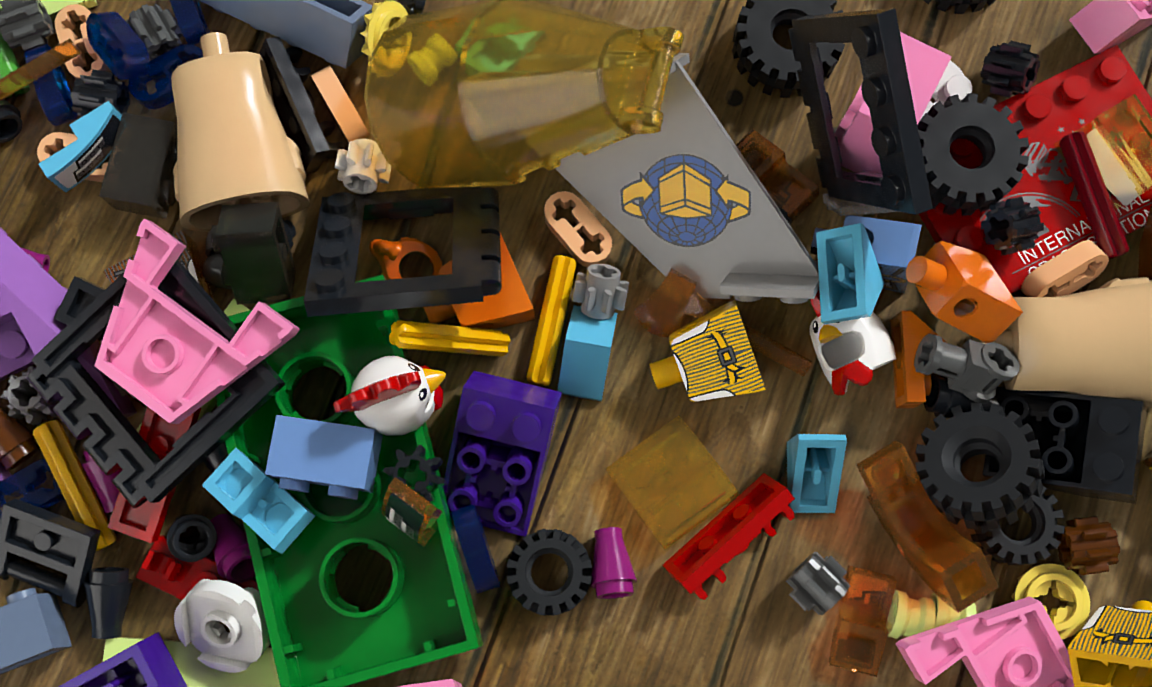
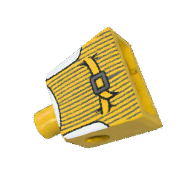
M735 300L720 306L670 334L669 342L674 356L649 364L658 390L684 382L691 402L766 390Z
M1137 601L1131 608L1107 605L1098 608L1068 646L1074 687H1152L1151 602Z

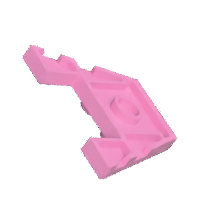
M143 219L136 235L141 238L134 260H128L123 275L127 282L119 307L113 306L94 366L167 422L179 424L293 338L300 328L267 304L258 301L229 342L158 289V286L186 246L155 223Z
M1030 596L903 638L895 643L914 677L925 685L962 659L977 687H1074L1068 650L1041 601Z

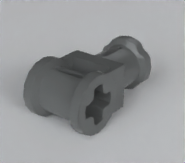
M930 333L923 337L919 343L914 358L916 372L925 375L934 373L947 377L949 389L961 392L977 403L989 402L996 395L997 387L1003 381L1013 379L1020 370L1018 359L1013 352L999 343L990 342L983 344L968 339L962 347L943 342L942 337Z

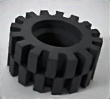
M1044 486L1040 497L1032 495L1034 507L1028 512L1032 522L1031 530L1020 541L1012 540L1002 532L999 519H997L999 528L988 530L986 521H979L978 530H975L976 533L970 536L974 543H981L982 547L979 550L984 555H992V560L997 563L1026 565L1037 563L1036 560H1045L1051 555L1048 551L1050 549H1057L1061 543L1055 539L1056 535L1064 534L1065 526L1057 525V518H1064L1062 509L1054 510L1052 506L1058 500L1054 495L1046 496L1044 492L1047 488Z
M542 529L537 530L533 534H528L518 545L516 544L510 559H508L507 581L511 588V593L524 608L539 615L554 616L570 611L583 600L591 584L592 566L586 549L577 538L562 532V530ZM548 553L560 556L568 566V578L565 584L555 591L540 589L535 585L531 576V569L535 560L541 555Z

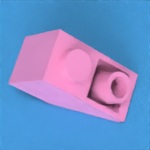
M1093 0L1071 17L1069 21L1093 53L1098 54L1121 44L1152 25V0Z

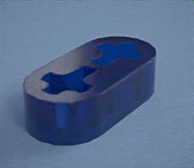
M170 0L176 20L188 45L193 46L201 43L200 38L210 32L199 1Z
M117 12L91 13L86 21L89 43L113 74L120 80L144 78L147 76L150 69L149 53L143 41Z
M44 44L25 51V60L40 105L51 124L56 127L77 119V112H73L71 92L64 71L53 49L48 44Z
M183 44L138 67L129 77L128 87L130 93L143 107L148 109H159L174 102L171 81L173 71L187 60L202 58V50L193 44ZM151 80L156 83L155 88L157 91L153 94L147 92L146 83Z
M46 459L35 461L0 482V508L6 503L5 495L12 497L24 495L19 500L45 510L64 499L55 479L53 480L54 489L44 487L34 489L47 480L45 472H51Z
M472 504L453 510L452 518L477 593L501 587L495 562L476 505Z

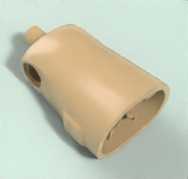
M212 32L203 35L200 38L203 57L177 66L171 77L177 116V162L173 169L175 198L179 202L181 226L196 232H209L217 225L221 227V230H225L226 225H231L234 228L255 225L257 220L265 215L278 214L284 218L304 210L309 205V199L304 183L306 173L301 160V151L287 137L281 124L264 60L260 54L249 51L230 52L227 36L223 33Z
M1147 277L1122 280L1115 278L1098 289L1056 297H1013L1023 313L993 342L999 343L1013 352L1020 365L1018 374L1013 379L1004 381L1006 389L1062 391L1076 395L1143 401L1145 410L1152 408V280H1149ZM972 337V340H974V341H977V342H980V343H983V344H987V343H985V342H983V341H981V340H979V339H977V338H975V337Z

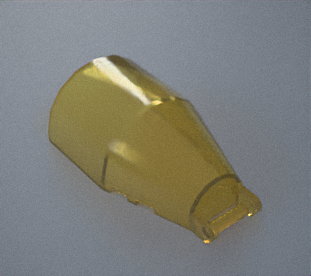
M491 0L407 15L383 32L368 61L364 98L370 131L386 161L409 182L420 188L516 185L526 181L527 173L541 167L550 171L561 166V159L574 153L580 152L583 155H588L636 134L660 132L664 119V114L660 110L674 55L679 54L681 51L684 35L679 30L671 27L637 30L540 0Z

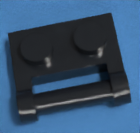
M14 498L3 505L0 519V579L7 580L10 577L61 596L63 603L78 608L86 600L84 581L89 580V570L92 568L101 530ZM19 556L68 574L67 578L21 561Z

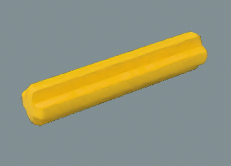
M556 255L552 261L526 375L527 381L534 385L549 386L551 383L576 271V260L568 256Z
M397 320L391 325V333L389 335L390 343L402 349L498 357L508 353V345L511 342L509 335L502 333L500 330Z
M51 420L39 425L33 430V435L75 521L101 530L96 551L113 544L116 541V535L112 529L107 528L109 520L61 422Z

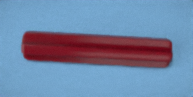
M1083 131L1070 133L1060 140L1059 145L1096 243L1108 256L1109 260L1123 256L1129 251V246L1086 133Z

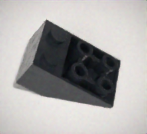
M997 387L998 405L1003 407L1005 417L1011 411L1020 415L1022 425L1028 423L1034 432L1035 440H1038L1045 470V479H1041L1042 486L1049 490L1083 497L1136 504L1147 415L1143 401L1046 391L1009 390L1005 387ZM985 455L983 476L992 478L999 471V462L994 456Z

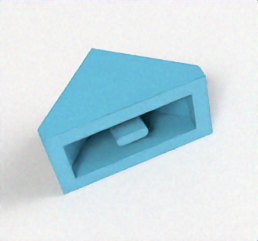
M862 223L816 232L821 322L823 324L871 317L885 282L865 226Z
M573 306L564 343L557 391L562 392L564 395L602 401L618 313L614 312L613 317L609 319H594L584 315L581 312V306Z
M797 434L787 441V489L795 498L788 506L791 507L794 513H835L847 444L846 435Z

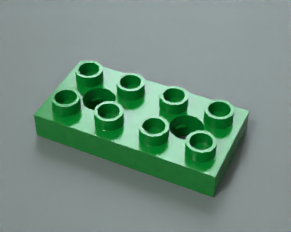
M379 275L357 282L386 280L384 275ZM304 296L268 305L300 328V330L293 338L265 358L266 362L285 382V385L225 440L228 455L236 447L264 471L266 470L276 415L305 419L297 411H294L292 398L293 391L299 384L301 377L308 371L323 366L337 371L342 377H345L347 396L351 393L352 384L359 372L373 360L384 356H399L410 361L407 349L398 348L389 341L391 325L400 320L397 309L307 317ZM252 310L227 317L239 329ZM226 388L215 396L217 407L231 395ZM354 412L335 413L330 418L323 420V422L368 428L357 418ZM426 422L417 430L404 435H383L373 493L359 491L357 500L327 495L329 486L310 484L308 493L287 490L308 508L315 517L283 554L273 550L243 521L280 687H344L477 649L484 645L443 486L435 485L431 491L435 499L433 504L425 500L424 497H418V501L413 506L424 517L418 533V543L388 521L385 516L390 496L387 491L392 486L391 484L394 483V478L383 472V470L387 467H395L399 462L396 450L399 449L407 456H411L418 445H422L426 451V461L429 458H435ZM418 464L414 472L405 473L404 479L410 482L412 489H414L417 482L426 481L427 474L420 470ZM439 470L435 471L436 475L440 477ZM405 492L403 494L396 495L405 502ZM368 544V549H373L382 554L386 559H389L393 570V581L388 593L381 600V604L365 612L359 611V607L349 604L339 595L336 588L335 575L340 561L350 550Z

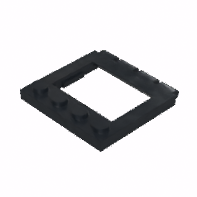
M896 9L808 15L791 20L793 28L788 30L794 59L796 62L800 61L801 68L797 70L804 106H810L811 112L807 113L806 116L813 148L819 150L820 153L815 158L822 188H827L828 196L914 215L933 209ZM818 42L852 43L853 49L859 57L863 75L862 96L870 110L873 125L871 141L876 154L879 156L882 174L867 171L860 173L842 171V158L838 139L834 134L829 95L825 91L822 76L824 71L819 47H816Z
M479 183L374 192L370 194L339 192L331 196L322 197L304 296L307 317L483 302V296L495 295L501 291L499 193L495 188H481ZM453 213L452 274L355 283L363 220L383 218L392 220Z
M177 259L158 286V289L230 342L239 329ZM123 273L31 359L37 367L29 373L27 380L47 404H53L63 397L53 408V412L77 440L85 438L91 432L93 433L83 443L82 447L107 476L112 475L120 468L123 469L113 479L112 483L133 508H137L147 500L150 503L160 502L285 385V382L265 359L229 385L226 389L231 395L213 412H207L172 445L174 449L161 460L77 360L85 350L105 333L113 306L119 307L127 279L123 277Z

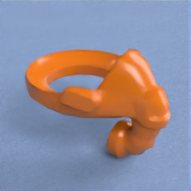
M403 237L399 241L374 239L369 245L371 254L381 266V275H384L386 280L402 279L399 273L400 261L406 254L412 252L424 254L429 258L433 267L432 276L439 275L437 270L443 266L437 251L430 245L415 238Z

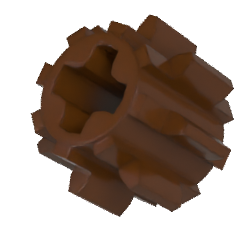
M1097 516L1066 521L1067 526L1064 527V534L1057 535L1056 540L1061 542L1057 548L1060 561L1063 562L1065 569H1076L1078 576L1109 572L1108 565L1119 562L1120 546L1116 530L1111 528V523L1099 522Z

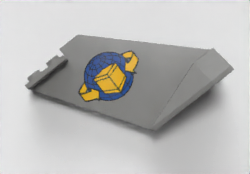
M596 50L534 51L519 58L520 71L482 72L463 80L465 92L488 128H514L686 297L731 299L734 296L735 300L741 302H753L760 300L762 297H778L781 302L788 304H800L815 298L819 290L818 261H814L683 68V66L690 63L689 53Z

